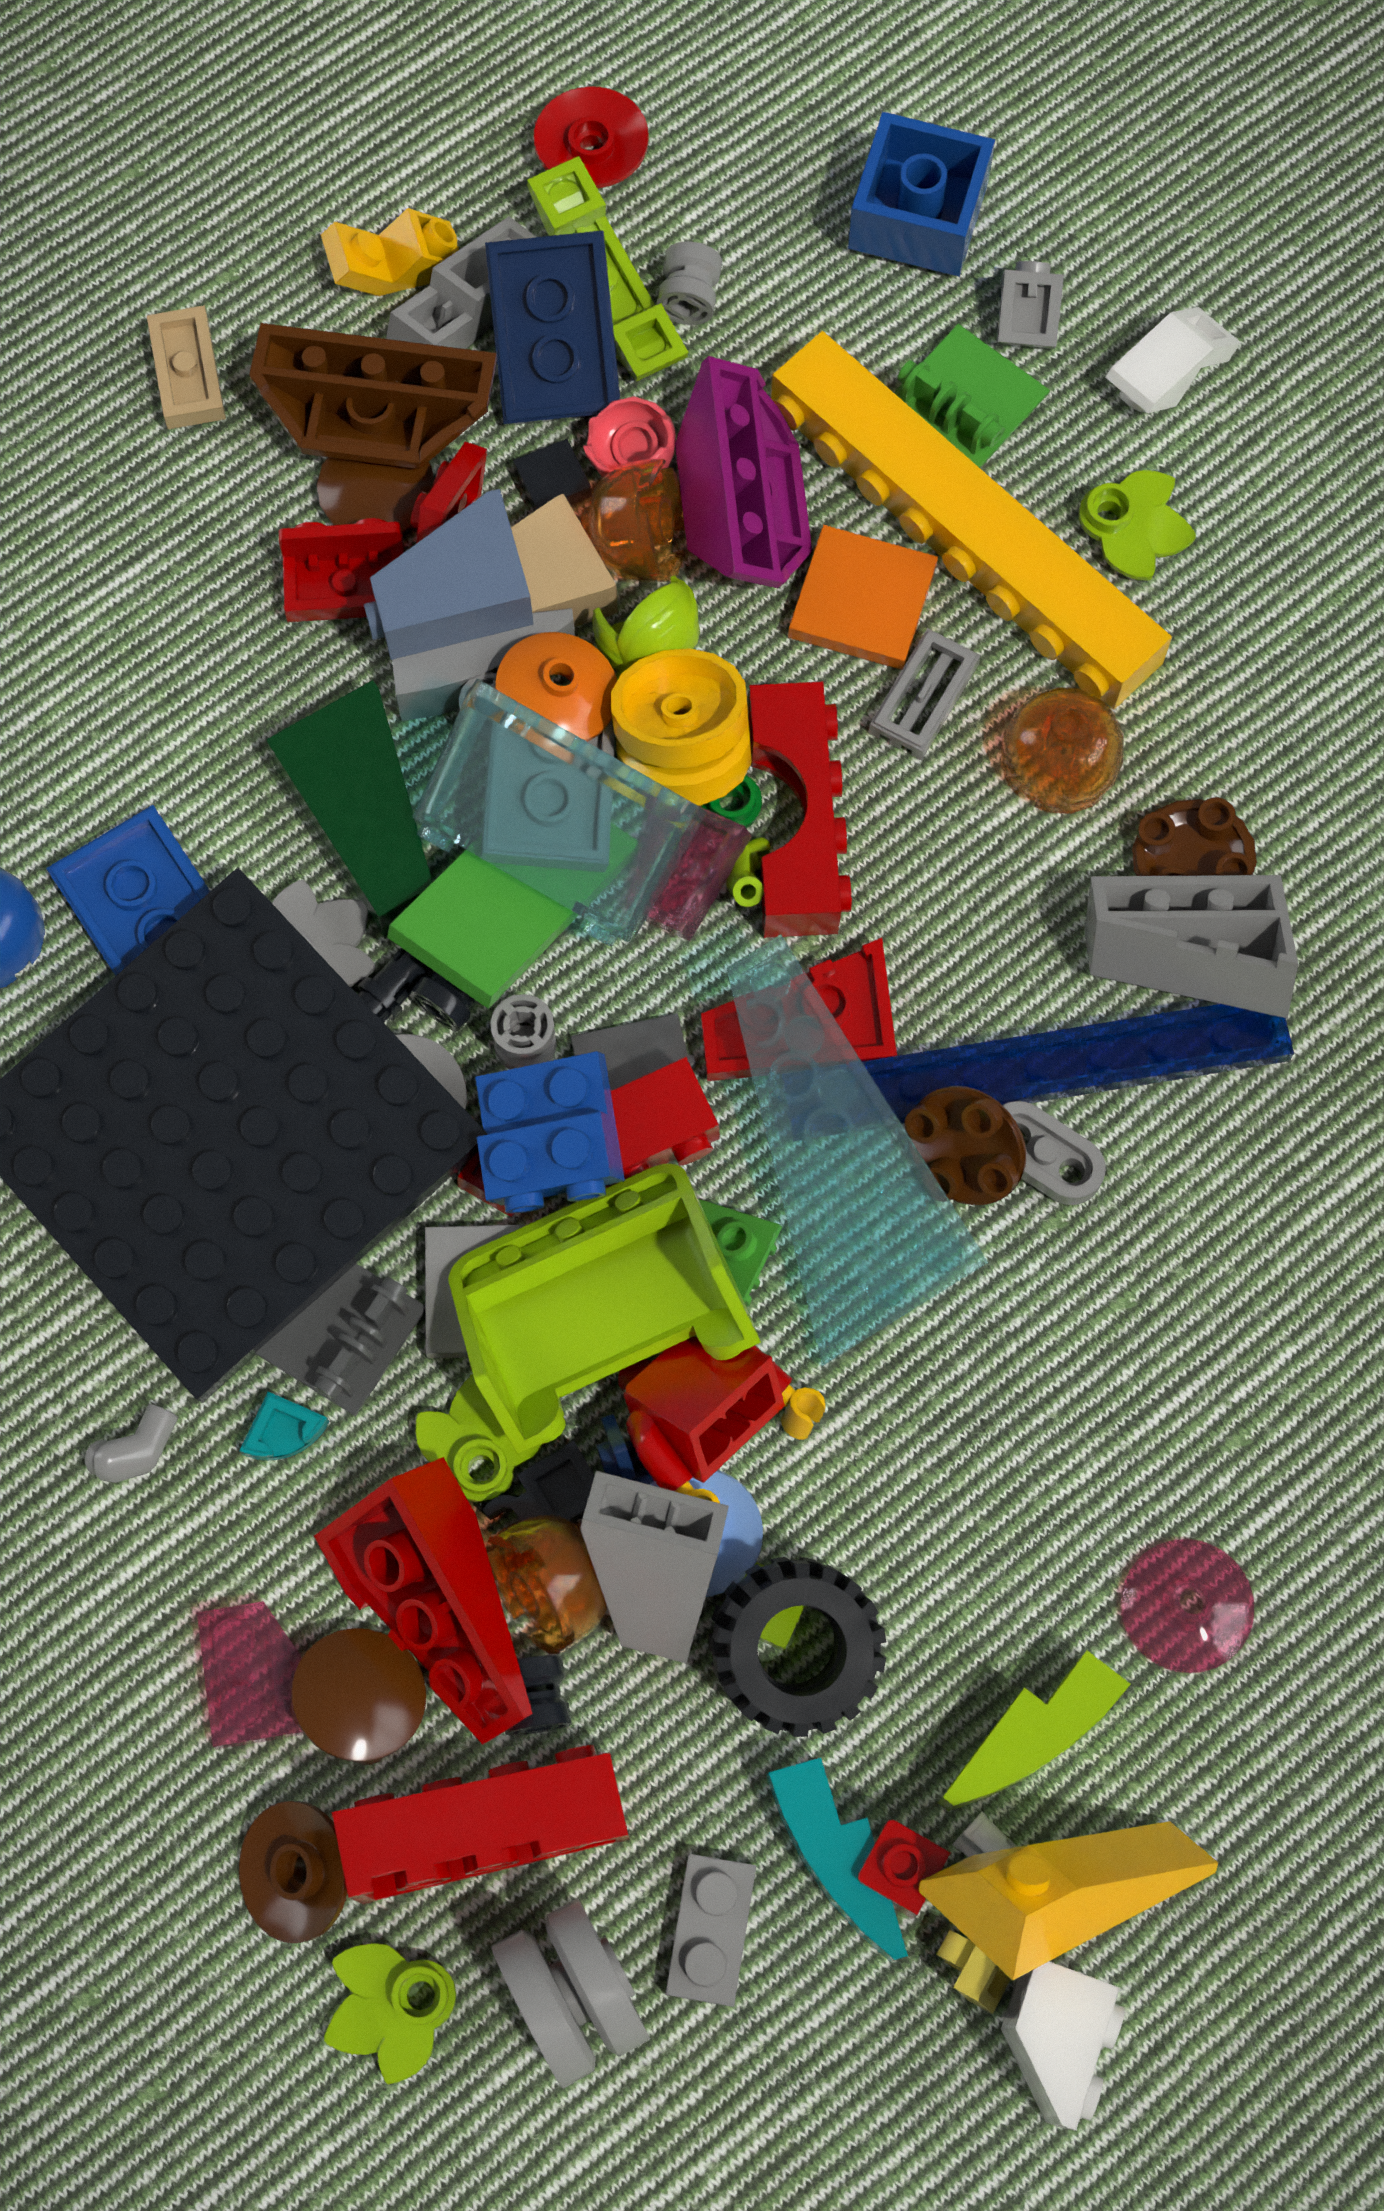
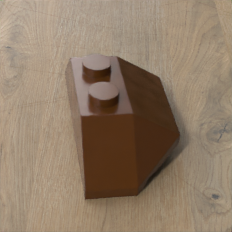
M260 323L249 376L252 384L302 454L421 469L488 412L497 364V353Z

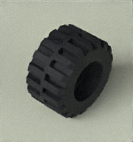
M786 1557L771 1559V1564L760 1567L756 1564L746 1570L747 1576L738 1584L733 1581L724 1591L727 1597L721 1607L716 1605L711 1618L715 1622L713 1633H708V1648L712 1652L713 1657L711 1665L724 1692L749 1720H755L764 1729L779 1734L780 1730L789 1731L793 1737H808L809 1730L819 1729L822 1734L836 1730L834 1722L844 1716L851 1721L861 1712L856 1706L864 1696L871 1700L877 1691L878 1686L873 1683L877 1671L884 1673L886 1657L881 1654V1643H887L884 1627L878 1624L876 1615L879 1612L872 1600L865 1596L861 1591L862 1588L852 1579L828 1564L824 1565L810 1558L799 1557V1560H789ZM794 1606H809L821 1612L832 1626L834 1646L831 1657L821 1672L813 1678L796 1684L780 1683L771 1678L760 1664L758 1643L761 1633L770 1619L779 1612Z

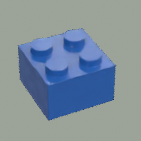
M882 111L851 209L848 249L960 277L989 182L995 139Z

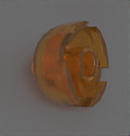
M664 459L638 460L621 464L601 478L592 493L590 506L582 510L581 525L607 570L629 581L645 583L671 582L670 577L678 576L683 562L684 549L672 552L674 531H685L681 490L673 468L662 469L666 462Z
M1051 688L1032 695L1013 714L1003 734L1000 765L1008 786L1017 795L1020 791L1026 798L1035 801L1034 807L1048 813L1072 814L1095 806L1115 784L1123 765L1124 733L1116 714L1099 697L1079 688Z
M558 1515L531 1516L507 1526L489 1537L488 1543L497 1545V1548L487 1553L498 1593L514 1620L526 1614L532 1624L538 1629L527 1637L537 1647L548 1654L554 1655L561 1654L588 1636L597 1628L608 1609L580 1530L581 1526Z

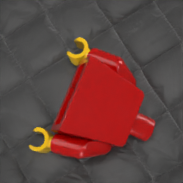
M691 1337L667 1348L653 1361L643 1359L620 1370L618 1376V1384L620 1389L624 1391L625 1401L630 1413L626 1423L628 1434L641 1463L659 1488L720 1503L714 1493L706 1489H694L689 1480L694 1478L702 1483L707 1481L784 1406L786 1408L781 1417V1425L787 1434L799 1440L809 1437L814 1426L812 1421L819 1423L826 1408L824 1397L819 1391L806 1387L795 1390L789 1385L793 1379L772 1360V1356L765 1354L756 1345L740 1352L731 1359L716 1360L703 1349L697 1337Z

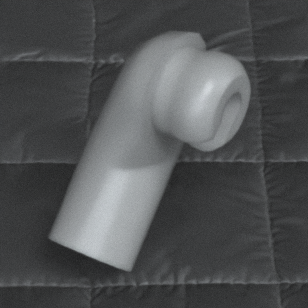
M148 1404L134 1435L110 1441L98 1440L89 1446L85 1454L87 1470L91 1474L96 1475L101 1481L113 1483L149 1473L156 1466L179 1417L161 1407Z

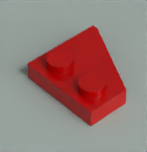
M465 441L451 462L446 460L442 462L436 474L433 488L429 493L421 492L413 507L411 527L418 529L416 544L481 497L487 448Z

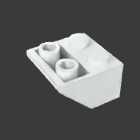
M1047 1962L1016 1979L1001 2030L1045 2122L1060 2128L1076 2131L1079 2120L1084 2118L1090 2121L1097 2108L1103 2087V2078L1094 2075V2070L1101 2049L1106 2047L1112 2050L1117 2041L1124 2018L1125 2007L1115 2004L1120 1987L1052 1962Z

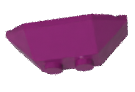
M708 356L701 363L675 442L687 550L728 578L779 588L812 552L799 444L780 409L763 390L766 383L758 369Z

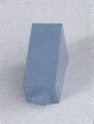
M500 489L488 491L371 576L370 581L375 601L364 604L372 639L385 638L390 660L534 625L531 597Z

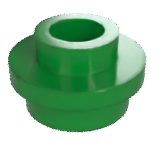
M745 775L743 781L726 796L701 805V810L705 819L713 827L725 832L742 831L750 827L758 819L762 808V794L756 782ZM735 797L741 801L742 807L737 811H727L721 807L720 802L724 798Z

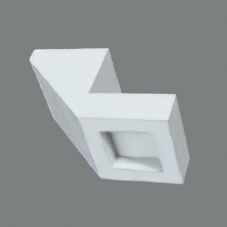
M1199 307L1170 312L1111 367L1105 378L1121 390L1119 393L1121 399L1137 411L1152 413L1176 407L1199 370L1203 367L1228 362L1241 342Z

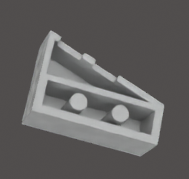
M1281 875L1091 876L1084 931L1090 975L1288 1019L1298 959Z

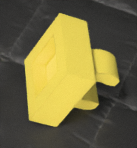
M949 1930L936 1955L944 1959L946 1964L961 1972L953 1988L971 2003L993 2014L1011 1978L972 1941Z

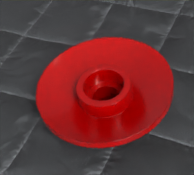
M579 87L558 95L541 111L534 128L535 151L546 171L579 156L597 189L615 185L632 175L643 162L649 143L647 122L639 107L622 93L604 87ZM590 146H595V147H598L599 149H596V150H586L585 148L590 147Z

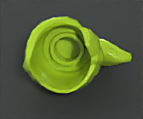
M675 575L670 577V584L658 588L642 600L626 621L610 626L599 607L593 610L592 626L597 649L607 658L612 668L616 671L617 680L621 673L641 658L663 650L694 649L700 636L698 605L693 590Z

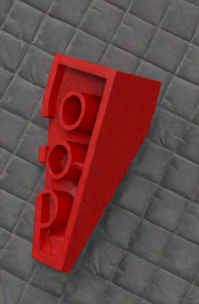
M444 1457L390 1478L314 1535L345 1594L360 1610L369 1606L389 1627L390 1632L388 1636L401 1651L410 1650L430 1672V1688L482 1745L533 1714L477 1516Z

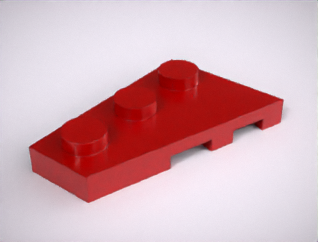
M882 937L863 945L860 951L834 962L829 959L810 967L808 973L774 987L770 984L701 1013L707 1081L896 1064L897 1050Z

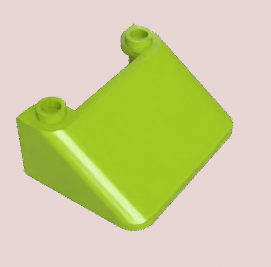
M661 1164L651 1167L625 1179L623 1182L606 1188V1195L573 1203L478 1247L462 1256L454 1264L448 1277L474 1380L517 1454L540 1444L551 1442L564 1431L566 1421L560 1401L561 1397L697 1335L703 1349L716 1360L731 1359L740 1352L761 1343L752 1318L686 1171L676 1164Z

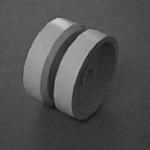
M578 1898L547 1914L546 1930L560 1958L556 1962L549 1964L536 1938L523 1929L491 1946L499 1969L553 2075L563 2089L595 2071L596 2057L581 2027L589 2021H592L607 2050L619 2057L650 2040V2036L630 1997L635 1995V1992L607 1937L604 1935L599 1938Z

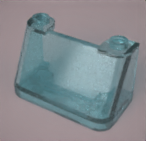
M476 679L461 706L412 817L422 823L417 835L447 852L451 851L455 843L585 918L579 928L612 947L617 937L627 942L634 941L707 811L488 684Z

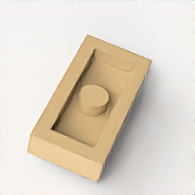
M205 305L146 315L167 429L225 420V410Z

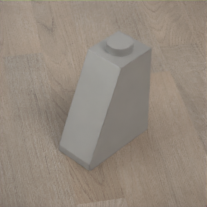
M596 1471L580 1530L621 1646L687 1663L718 1556L729 1508L728 1505Z

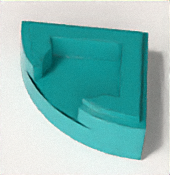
M267 1392L239 1451L243 1456L257 1460L285 1459L311 1446L322 1435L330 1421L326 1416Z

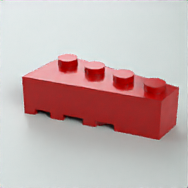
M594 1745L580 1746L556 1753V1764L529 1769L528 1761L509 1763L489 1769L488 1779L462 1784L461 1777L447 1778L422 1785V1793L395 1798L394 1793L376 1795L354 1802L355 1807L332 1812L348 1898L366 1904L630 1840L610 1752L596 1755Z

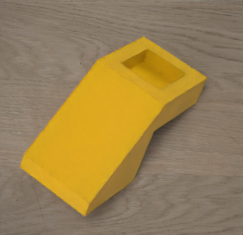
M409 208L401 213L379 235L335 221L321 234L335 284L376 296H383L430 284L433 267L459 250L457 236L450 221Z

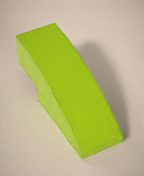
M1086 1650L1078 1658L1046 1703L1024 1687L938 1801V1804L947 1811H951L986 1799L1026 1779L1064 1753L1097 1724L1128 1689L1131 1683Z

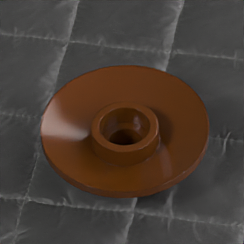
M303 1801L280 1802L265 1809L248 1829L240 1852L239 1880L244 1902L253 1920L272 1938L286 1943H302L320 1937L338 1919L348 1894L334 1822L321 1809Z

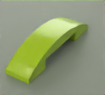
M577 156L528 179V189L548 236L604 231L616 357L631 377L637 382L688 358L689 352L663 305L660 303L655 306L606 218V203L581 158Z

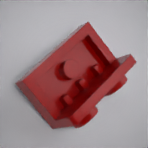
M366 518L357 521L355 524L326 526L319 522H304L296 525L294 528L280 529L278 537L283 557L284 612L287 622L367 617L364 604L375 601L370 577L405 552L400 523L395 521L386 522L378 518Z

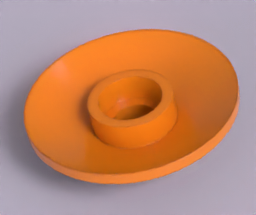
M544 632L522 639L505 654L496 674L495 696L505 720L523 737L544 746L557 748L573 747L597 737L612 720L611 691L617 682V678L607 658L589 642L571 634ZM550 675L564 676L571 683L566 686H559L550 679Z

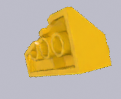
M1167 1821L972 1855L921 1880L919 1892L1008 1977L1015 1980L1213 1875L1217 1871L1218 1862L1172 1822Z

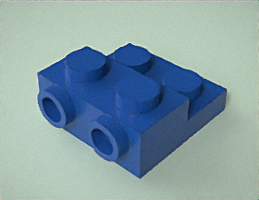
M595 1051L475 1077L484 1131L488 1134L476 1137L486 1201L504 1205L506 1213H522L543 1208V1197L566 1193L568 1201L589 1200L606 1195L605 1185L625 1181L605 1054Z

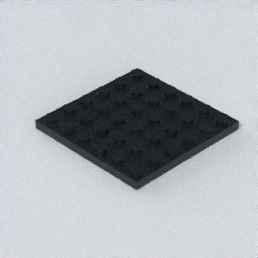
M239 867L0 1079V1177L194 1398L201 1403H204L256 1355L255 1352L317 1300L478 1153L476 1137L488 1135Z

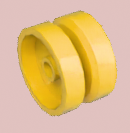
M691 648L663 650L641 658L621 673L611 691V713L614 734L616 736L619 772L630 790L648 802L673 808L701 806L722 798L743 781L752 763L746 682L733 664L714 653Z

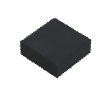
M568 439L513 460L514 472L534 511L561 494L565 495L570 506L592 497L591 485Z

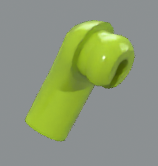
M758 837L748 842L746 838H743L732 847L726 886L734 900L744 907H752L758 904L764 894L762 883L755 871L761 870L762 856L770 853V843L764 837Z

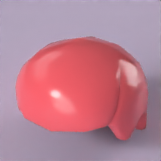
M635 396L612 401L597 416L589 420L587 443L583 446V450L590 463L604 480L625 488L647 486L661 477L671 463L674 456L676 438L674 424L657 403Z

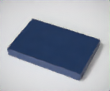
M604 231L486 242L485 249L504 425L510 426L595 417L612 401L620 400Z

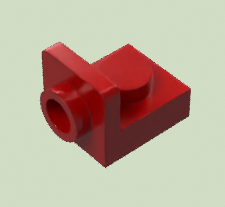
M889 1820L858 1874V1881L892 1901L895 1910L912 1919L918 1915L926 1900L919 1892L920 1881L940 1872L950 1852L899 1822Z

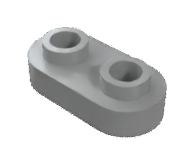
M1015 1101L1004 1104L1003 1106L1012 1115L1020 1131L1028 1139V1144L1025 1146L1026 1166L1021 1179L1062 1204L1077 1205L1090 1200L1099 1190L1105 1176L1106 1165L1100 1150L1092 1142L1031 1103ZM1064 1166H1073L1079 1170L1082 1179L1076 1183L1066 1182L1061 1178L1059 1169Z

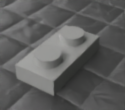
M694 1854L688 1855L666 1995L734 2007L756 1865Z

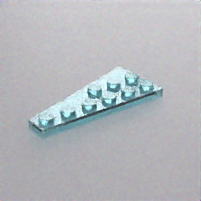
M779 935L727 967L726 972L821 1365L824 1366L981 1268L988 1261L782 935Z

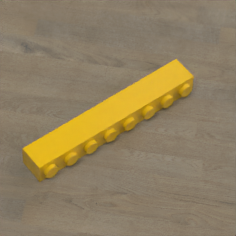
M823 330L772 374L771 399L780 409L790 430L798 429L814 444L818 455L824 462L833 468H842L856 481L860 492L868 501L877 506L882 504L899 519L905 533L912 540L920 544L925 542L940 555L945 567L956 579L962 582L969 581L984 594L988 605L1000 618L1006 621L1013 620L1029 634L1032 644L1039 653L1050 660L1057 659L1073 673L1076 683L1088 696L1093 699L1101 698L1115 710L1164 663L1172 639L1168 632Z

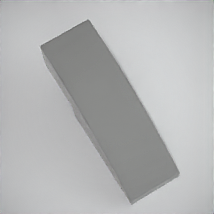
M508 216L433 267L428 287L391 311L386 339L467 349L493 324L485 243L534 238L536 236Z
M572 608L532 613L534 625L393 659L395 693L401 721L441 715L460 709L459 696L462 687L469 679L485 673L497 674L498 667L505 654L524 638L544 632H561L575 636Z

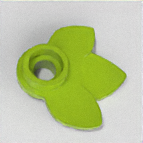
M1152 470L1136 471L1127 476L1120 484L1104 483L1091 489L1081 501L1078 513L1081 527L1090 537L1101 541L1102 552L1106 562L1114 570L1126 577L1135 580H1151L1155 572L1156 557L1161 558L1175 555L1192 545L1196 539V533L1188 522L1166 505L1174 489V477ZM1110 511L1117 516L1118 520H1106L1100 517L1098 513Z
M473 1373L456 1392L449 1414L426 1411L418 1413L416 1418V1439L423 1456L429 1462L444 1457L466 1498L473 1502H489L498 1496H502L513 1481L515 1468L534 1458L542 1446L540 1444L517 1454L479 1390ZM478 1460H488L494 1465L492 1476L485 1481L474 1480L469 1474L472 1464Z
M371 1943L355 1946L343 1951L332 1960V1965L339 1979L353 1994L348 1996L334 2013L326 2030L324 2041L327 2045L348 2054L369 2055L378 2052L380 2071L387 2084H394L417 2074L430 2059L435 2029L444 2024L454 2010L456 1987L453 1978L440 1964L429 1960L408 1962L399 1952L386 1944ZM419 1982L429 1983L435 1993L432 2005L425 2010L414 2008L409 1998L412 1987Z

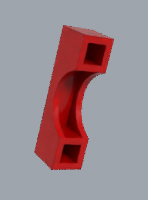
M823 681L749 685L748 722L751 742V765L754 768L778 777L786 783L798 798L804 814V821L794 837L784 846L762 856L760 882L764 889L761 899L764 938L838 934L841 912H851L852 894L850 875H839L837 855L847 853V830L845 817H834L833 797H842L841 761L829 759L828 741H837L836 704H825Z

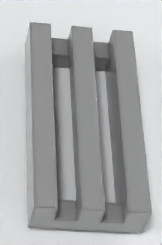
M927 628L870 722L868 733L877 738H880L881 735L889 738L890 745L898 749L905 746L912 750L911 756L922 761L978 667L981 655ZM932 649H937L942 654L900 724L893 723L890 719ZM954 659L962 662L920 734L917 735L911 732Z

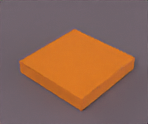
M823 525L789 626L788 638L902 670L906 664L936 571L938 556Z

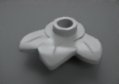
M302 879L286 887L276 896L272 904L350 987L362 982L374 971L375 964L366 953L356 948L366 931L368 922V909L362 900L340 899L317 904L313 891Z

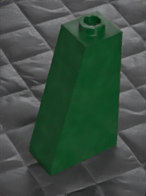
M371 680L266 739L273 765L359 900H362L367 907L368 914L380 933L386 939L389 925L432 883L380 690L374 680Z

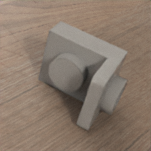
M1017 261L1015 270L1005 269L1001 275L1000 283L1002 291L996 344L1046 349L1056 348L1064 275L1051 274V264L1036 261Z

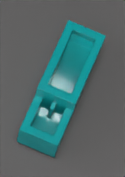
M821 1757L769 1772L767 1781L781 1821L803 1864L827 1899L854 1930L887 1960L892 1962L907 1957L908 1954L892 1901L858 1881V1874L875 1844L868 1818L844 1825L840 1824Z

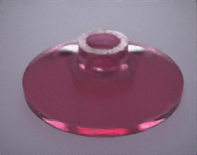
M1178 1539L1161 1543L1145 1552L1134 1563L1123 1583L1120 1609L1125 1630L1140 1653L1164 1669L1188 1674L1215 1669L1229 1661L1239 1652L1251 1632L1254 1620V1598L1249 1581L1240 1566L1227 1553L1211 1544L1192 1539ZM1193 1591L1201 1597L1203 1607L1200 1613L1189 1614L1182 1609L1180 1605V1595L1182 1592Z

